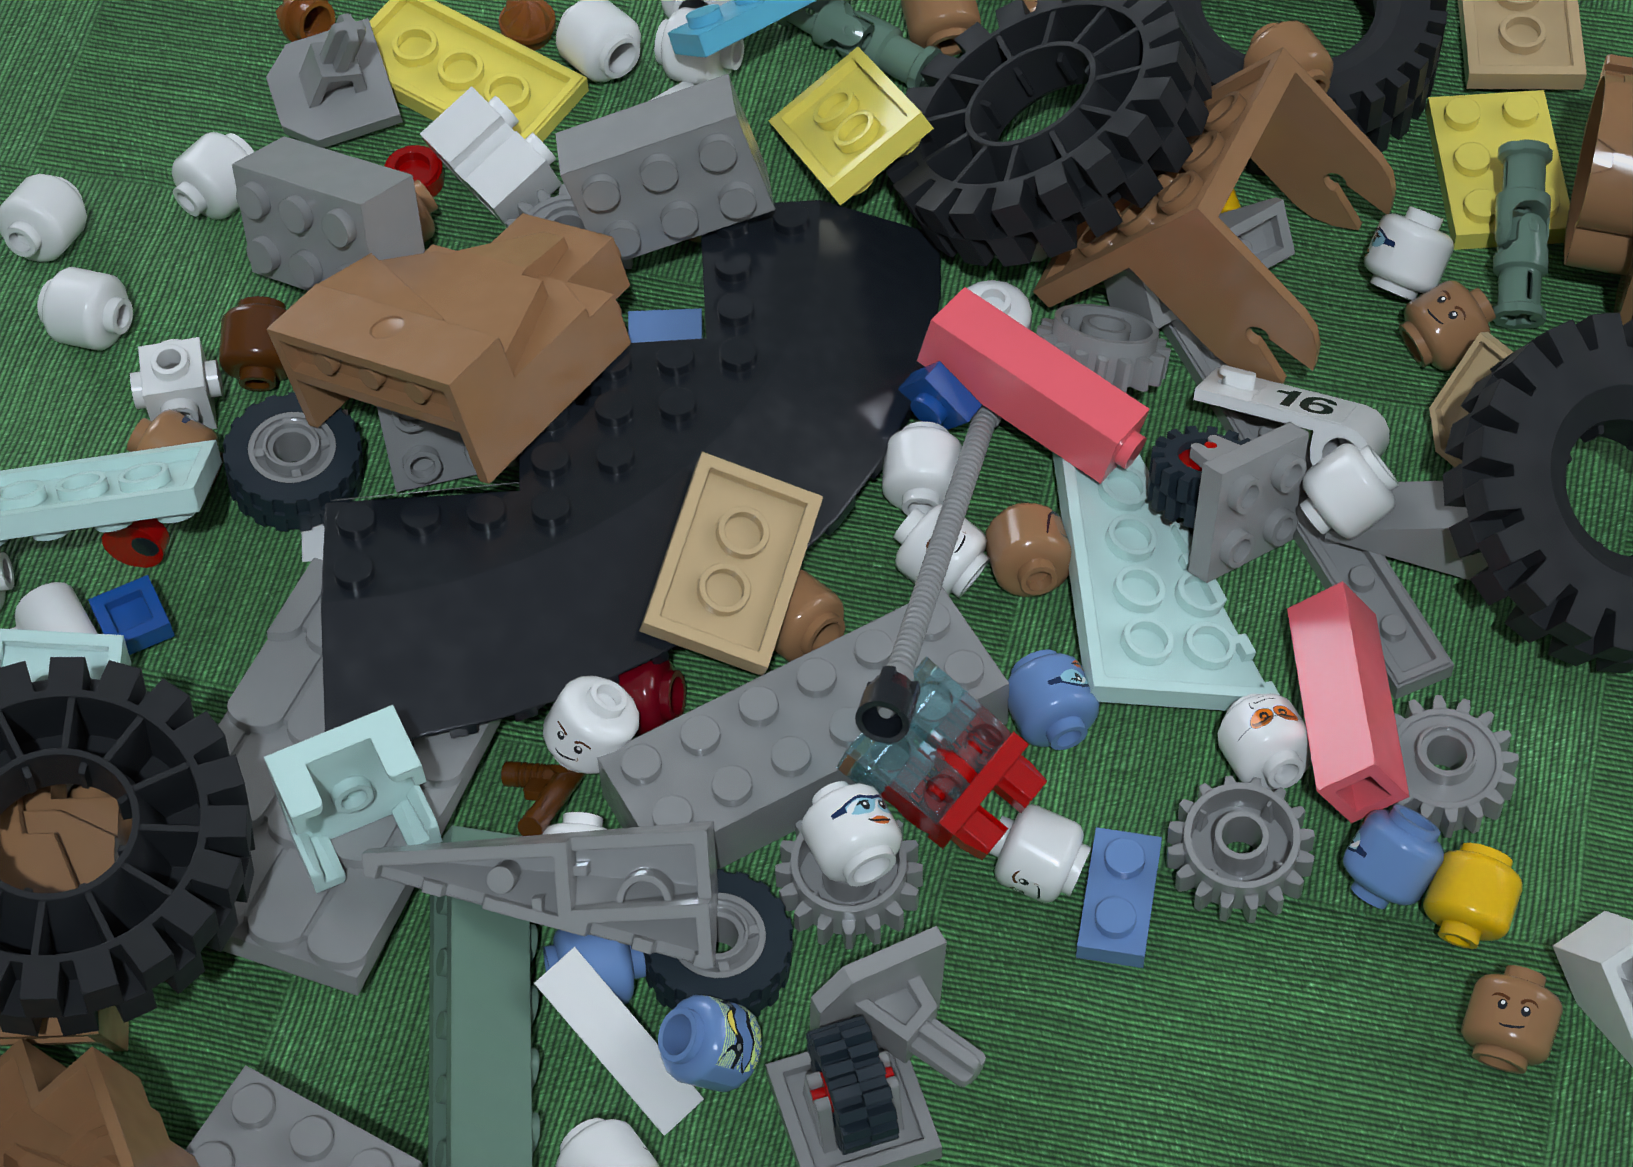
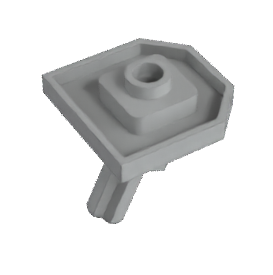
M351 14L339 15L336 23L331 26L329 31L286 44L266 76L284 133L305 143L325 148L403 122L368 18L355 21Z
M937 926L843 966L811 997L810 1031L861 1015L865 1018L866 1024L871 1029L872 1039L879 1046L905 1064L913 1055L917 1056L959 1087L971 1084L978 1077L986 1062V1057L981 1050L937 1020V1011L940 1009L947 945Z

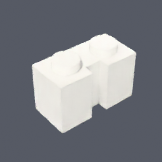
M471 86L424 129L420 135L442 163L506 227L507 219H517L519 217L517 205L521 201L535 206L538 204V190L543 189L551 195L561 185V182L549 166L556 160V157L534 133H531L524 139L517 131L512 129L519 123V120L497 96H494L487 102Z

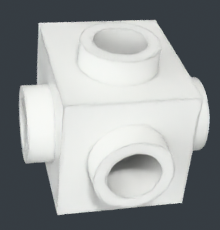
M200 337L183 340L170 339L158 344L139 346L140 372L130 373L131 390L136 409L146 408L150 421H153L155 417L165 410H175L213 430L217 429L214 397L223 396L221 373L217 359L206 360Z

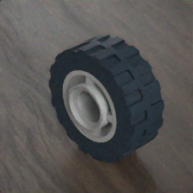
M288 392V395L278 397L277 395L266 397L265 401L259 404L253 403L245 409V413L240 418L236 417L231 423V431L229 435H225L223 442L225 451L223 459L229 492L232 500L237 501L239 510L245 516L249 515L254 518L255 523L266 527V525L275 527L276 531L288 532V529H300V532L308 531L320 524L324 526L325 503L347 502L353 500L348 498H358L362 490L361 479L364 480L361 439L359 432H356L354 420L350 414L345 415L343 413L342 407L336 410L321 426L316 428L308 424L295 392Z
M717 869L718 910L716 942L727 944L732 949L724 953H716L715 966L709 969L693 966L692 962L655 952L652 954L644 953L646 964L645 979L649 989L653 987L655 990L656 999L664 1008L668 1006L673 1010L683 999L693 995H704L742 1005L755 1015L756 1018L760 1016L761 1010L767 1006L771 1007L779 999L780 989L782 987L785 988L788 982L793 948L791 919L786 917V907L779 897L775 898L770 893V887L761 881L757 883L749 879L748 874L738 871L736 874L724 872V869Z

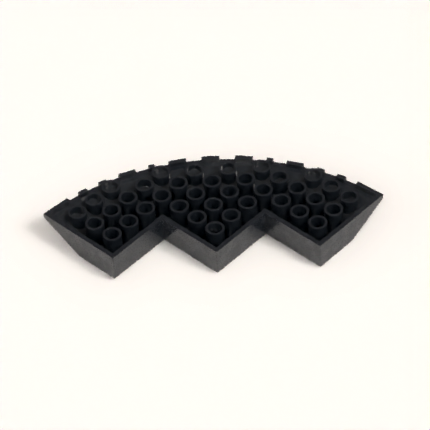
M810 200L774 203V211L701 235L706 338L631 343L519 454V491L325 503L321 588L325 732L393 705L414 747L413 738L450 731L451 738L477 733V724L499 720L514 715L516 722L536 716L539 709L547 703L557 700L567 683L580 676H598L619 684L618 675L650 660L654 665H660L668 660V651L677 645L642 633L639 630L696 463L702 452L823 496L807 549L823 533L830 536L856 505V495L869 478L875 479L881 472L889 439L895 433L903 430L913 413L910 407L911 401L898 389L912 372L925 367L917 362L930 321L938 313L941 300V251L936 248L931 239H928L923 230L826 201Z

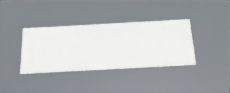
M575 947L534 983L664 1136L704 1100L694 1086L680 1083L667 1073L661 1059L658 1044Z

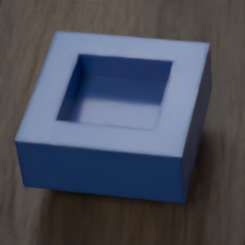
M940 361L912 372L898 389L911 401V410L919 420L940 424L947 430L968 423L982 406Z
M148 575L88 599L102 634L124 635L129 655L175 636Z

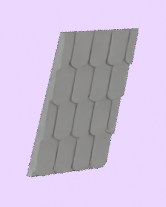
M313 558L267 630V641L227 703V712L218 725L226 735L229 755L236 754L246 786L255 842V850L250 851L254 876L248 902L235 901L238 926L222 951L358 996L414 889L413 886L383 878L371 879L364 877L362 853L371 848L407 846L393 814L331 839L330 841L346 874V880L339 885L316 894L288 831L264 756L325 732L321 625L323 560ZM502 719L477 724V733L451 738L450 731L413 738V748L422 764L426 782L420 784V787L436 818L441 835Z

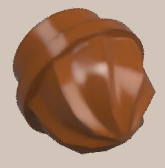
M283 0V3L275 11L279 20L278 26L284 36L291 42L329 31L331 26L335 24V12L328 3V0Z
M507 0L506 6L499 15L500 31L502 35L534 51L544 47L551 39L556 27L555 12L544 0Z

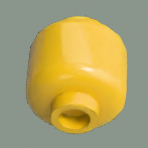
M1463 843L1459 850L1444 853L1443 863L1430 882L1423 901V908L1427 917L1440 926L1438 936L1441 939L1462 948L1476 949L1479 941H1495L1508 933L1523 888L1521 878L1512 869L1513 861L1508 855L1489 846L1477 843Z

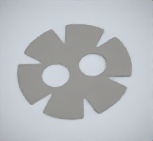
M515 482V483H519V482ZM504 483V484H513V483ZM494 484V485H502V484ZM483 485V486H492V485ZM473 486V487H481V486ZM462 487V488H471V487ZM452 488V489H460V488ZM442 489V490H450V489ZM431 490V491H440V490ZM421 491V492H429V491ZM410 492V493H419V492ZM400 493V494H408V493ZM389 494V495H398V494ZM379 495V496H388V495ZM369 496V497H377V496ZM358 497V498H367V497ZM348 498V499H356V498ZM337 499V500H346V499ZM331 500V501H335V500Z

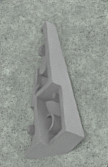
M713 821L371 848L362 853L364 877L371 879L383 878L417 887L426 894L437 897L450 896L482 905V909L584 937L593 935L630 945L632 950L647 954L654 952L692 962V965L698 968L709 969L715 966L718 877Z

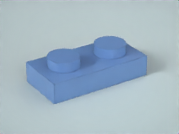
M1096 827L1076 958L1143 968L1162 837Z

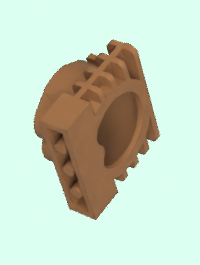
M1610 54L1605 58L1584 129L1566 225L1563 264L1621 275L1616 291L1613 313L1620 312L1623 325L1633 319V57Z

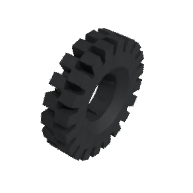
M1015 0L995 10L999 29L990 34L979 22H976L954 39L963 52L960 58L938 53L921 71V75L929 87L908 88L905 95L923 113L934 129L921 139L919 145L911 153L897 158L886 170L887 175L894 184L893 187L928 239L932 240L937 249L951 258L959 253L965 263L986 267L996 255L1005 267L1030 263L1039 242L1048 257L1051 258L1077 248V225L1085 221L1096 238L1121 224L1123 220L1114 206L1121 198L1139 208L1145 206L1163 189L1153 170L1178 173L1193 152L1186 137L1202 135L1209 116V111L1204 101L1212 99L1211 78L1205 70L1207 66L1168 0H1037L1034 12L1029 11L1023 0ZM1075 84H1087L1084 92L1070 110L1048 127L1025 138L997 142L1004 128L1018 114L1036 101L1064 87Z
M1619 312L1591 314L1577 324L1572 319L1558 325L1490 368L1491 374L1476 382L1461 404V407L1469 414L1453 423L1445 453L1462 460V463L1443 474L1444 506L1467 508L1468 517L1449 527L1459 558L1482 553L1488 564L1486 568L1470 580L1488 606L1508 596L1516 603L1504 622L1528 643L1551 634L1552 640L1548 655L1571 665L1578 666L1596 658V670L1598 672L1628 673L1633 670V555L1625 556L1605 548L1599 541L1594 540L1575 516L1566 489V467L1572 461L1570 452L1579 437L1584 443L1590 442L1597 437L1608 438L1624 445L1633 452V319L1623 325Z
M50 657L48 680L31 682L26 661L0 667V815L16 800L28 793H34L40 788L59 784H77L85 789L93 787L109 794L117 800L123 820L132 818V828L126 845L119 846L117 851L119 858L101 876L87 884L83 883L76 889L64 892L34 893L31 888L26 887L24 890H21L0 880V1027L2 1032L38 1037L42 1019L57 1018L63 1036L99 1031L98 1011L116 1006L124 1023L156 1009L157 1005L152 989L165 981L179 994L205 972L201 955L202 949L208 946L222 952L238 926L235 901L248 902L254 876L250 851L255 850V842L246 786L236 754L229 755L226 735L207 711L194 718L191 699L188 694L163 678L151 692L146 691L142 669L109 660L100 680L90 678L85 657Z

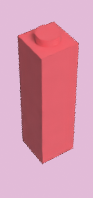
M966 287L931 319L917 362L926 367L940 361L983 406L1101 484L1117 465L1127 469L1141 452L1147 438L1140 434V431L1150 410L1148 407Z
M1342 581L1287 608L1316 790L1352 824L1367 817L1371 811L1387 808L1410 797L1377 617Z

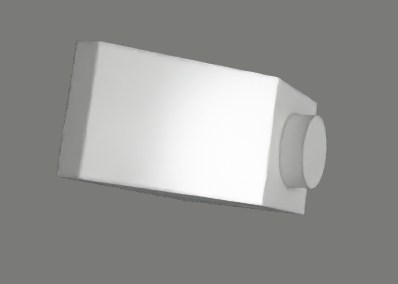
M1604 911L1554 944L1553 948L1578 1006L1633 1067V920Z

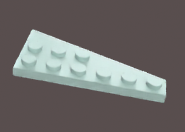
M1053 452L1062 523L1071 546L1069 575L1082 668L1088 681L1090 692L1098 702L1227 711L1234 702L1250 694L1280 695L1272 681L1264 682L1255 666L1253 658L1256 651L1247 634H1238L1224 609L1227 598L1217 580L1214 579L1206 583L1188 572L1193 536L1188 527L1183 526L1184 522L1177 523L1176 520L1172 522L1164 518L1165 510L1156 512L1151 507L1152 500L1148 501L1146 495L1149 471L1140 454L1127 469L1117 465L1100 484Z

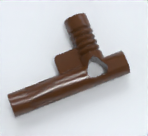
M506 761L501 772L502 784L506 787L523 788L524 799L535 801L518 822L519 833L522 836L542 835L553 817L561 810L586 774L570 771L557 764L546 765L544 763L534 764L531 762Z

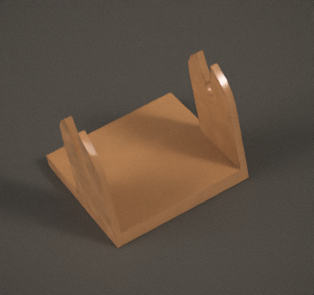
M1284 47L1211 86L1212 99L1204 101L1209 111V116L1202 135L1186 137L1193 152L1178 173L1153 170L1163 189L1145 206L1139 208L1121 198L1114 206L1123 222L1096 238L1086 221L1077 225V248L1052 257L1033 290L1049 308L1130 268L1217 358L1228 366L1254 372L1257 378L1281 384L1284 383L1287 375L1263 338L1255 334L1250 328L1258 327L1268 334L1272 342L1309 369L1314 370L1321 346L1318 325L1307 309L1219 218V215L1250 158L1297 207L1310 217L1336 227L1359 230L1362 221L1339 183L1331 180L1328 174L1335 173L1343 177L1348 187L1386 215L1390 214L1393 208L1397 188L1394 171L1384 155Z

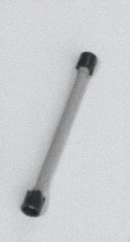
M983 405L971 418L965 441L963 442L889 662L886 666L882 667L881 673L872 682L867 683L855 715L858 729L866 737L876 742L894 743L902 740L909 731L920 695V684L918 681H914V668L994 428L999 426L1002 419Z

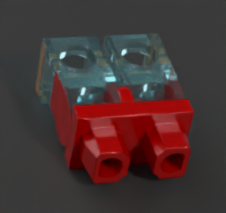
M926 656L913 672L914 681H918L920 684V695L907 735L898 742L880 743L871 740L861 732L845 751L836 768L856 784L862 781L865 785L873 786L910 823L928 833V838L940 848L944 849L950 841H953L961 849L983 861L1009 828L980 804L993 790L1017 811L1022 813L1047 783V780L1030 761L1021 755L1029 744L1014 731L1011 734L1000 720Z

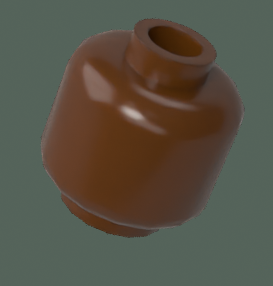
M263 296L247 297L241 299L238 302V306L231 308L222 317L219 364L227 375L238 379L239 385L244 389L268 391L275 388L276 382L288 379L267 332V328L287 311L286 305L277 299Z

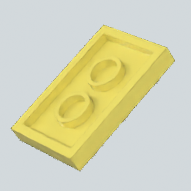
M856 47L769 120V123L840 206L850 197L864 192L879 173L897 158L911 153L919 145L921 139L934 129L923 113L859 47Z
M1544 90L1428 97L1425 114L1450 237L1454 242V250L1497 247L1495 241L1496 196L1502 191L1503 164L1498 159V148L1509 141L1528 139L1547 143L1549 148L1553 150V159L1546 165L1545 192L1551 197L1549 239L1547 244L1564 243L1570 201Z

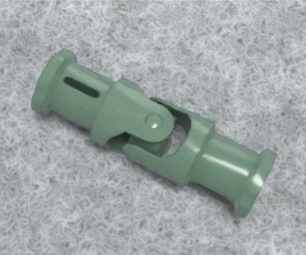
M817 0L775 22L781 26L791 24L811 34L815 44L827 49L835 48L842 57H846L856 47H859L883 73H887L906 83L907 90L913 87H929L922 77L921 71L938 53H942L935 46L923 48L902 37L900 28L875 15L864 11H853L852 6L845 0ZM810 8L815 11V14L810 15L805 10Z
M1528 139L1509 141L1498 148V159L1503 164L1502 191L1496 196L1495 205L1497 253L1493 257V273L1499 277L1498 303L1493 307L1496 319L1493 321L1497 326L1510 329L1536 328L1543 325L1547 317L1546 310L1541 306L1542 277L1548 274L1549 265L1548 248L1546 245L1549 239L1551 197L1545 192L1546 165L1553 159V150L1549 148L1547 143Z

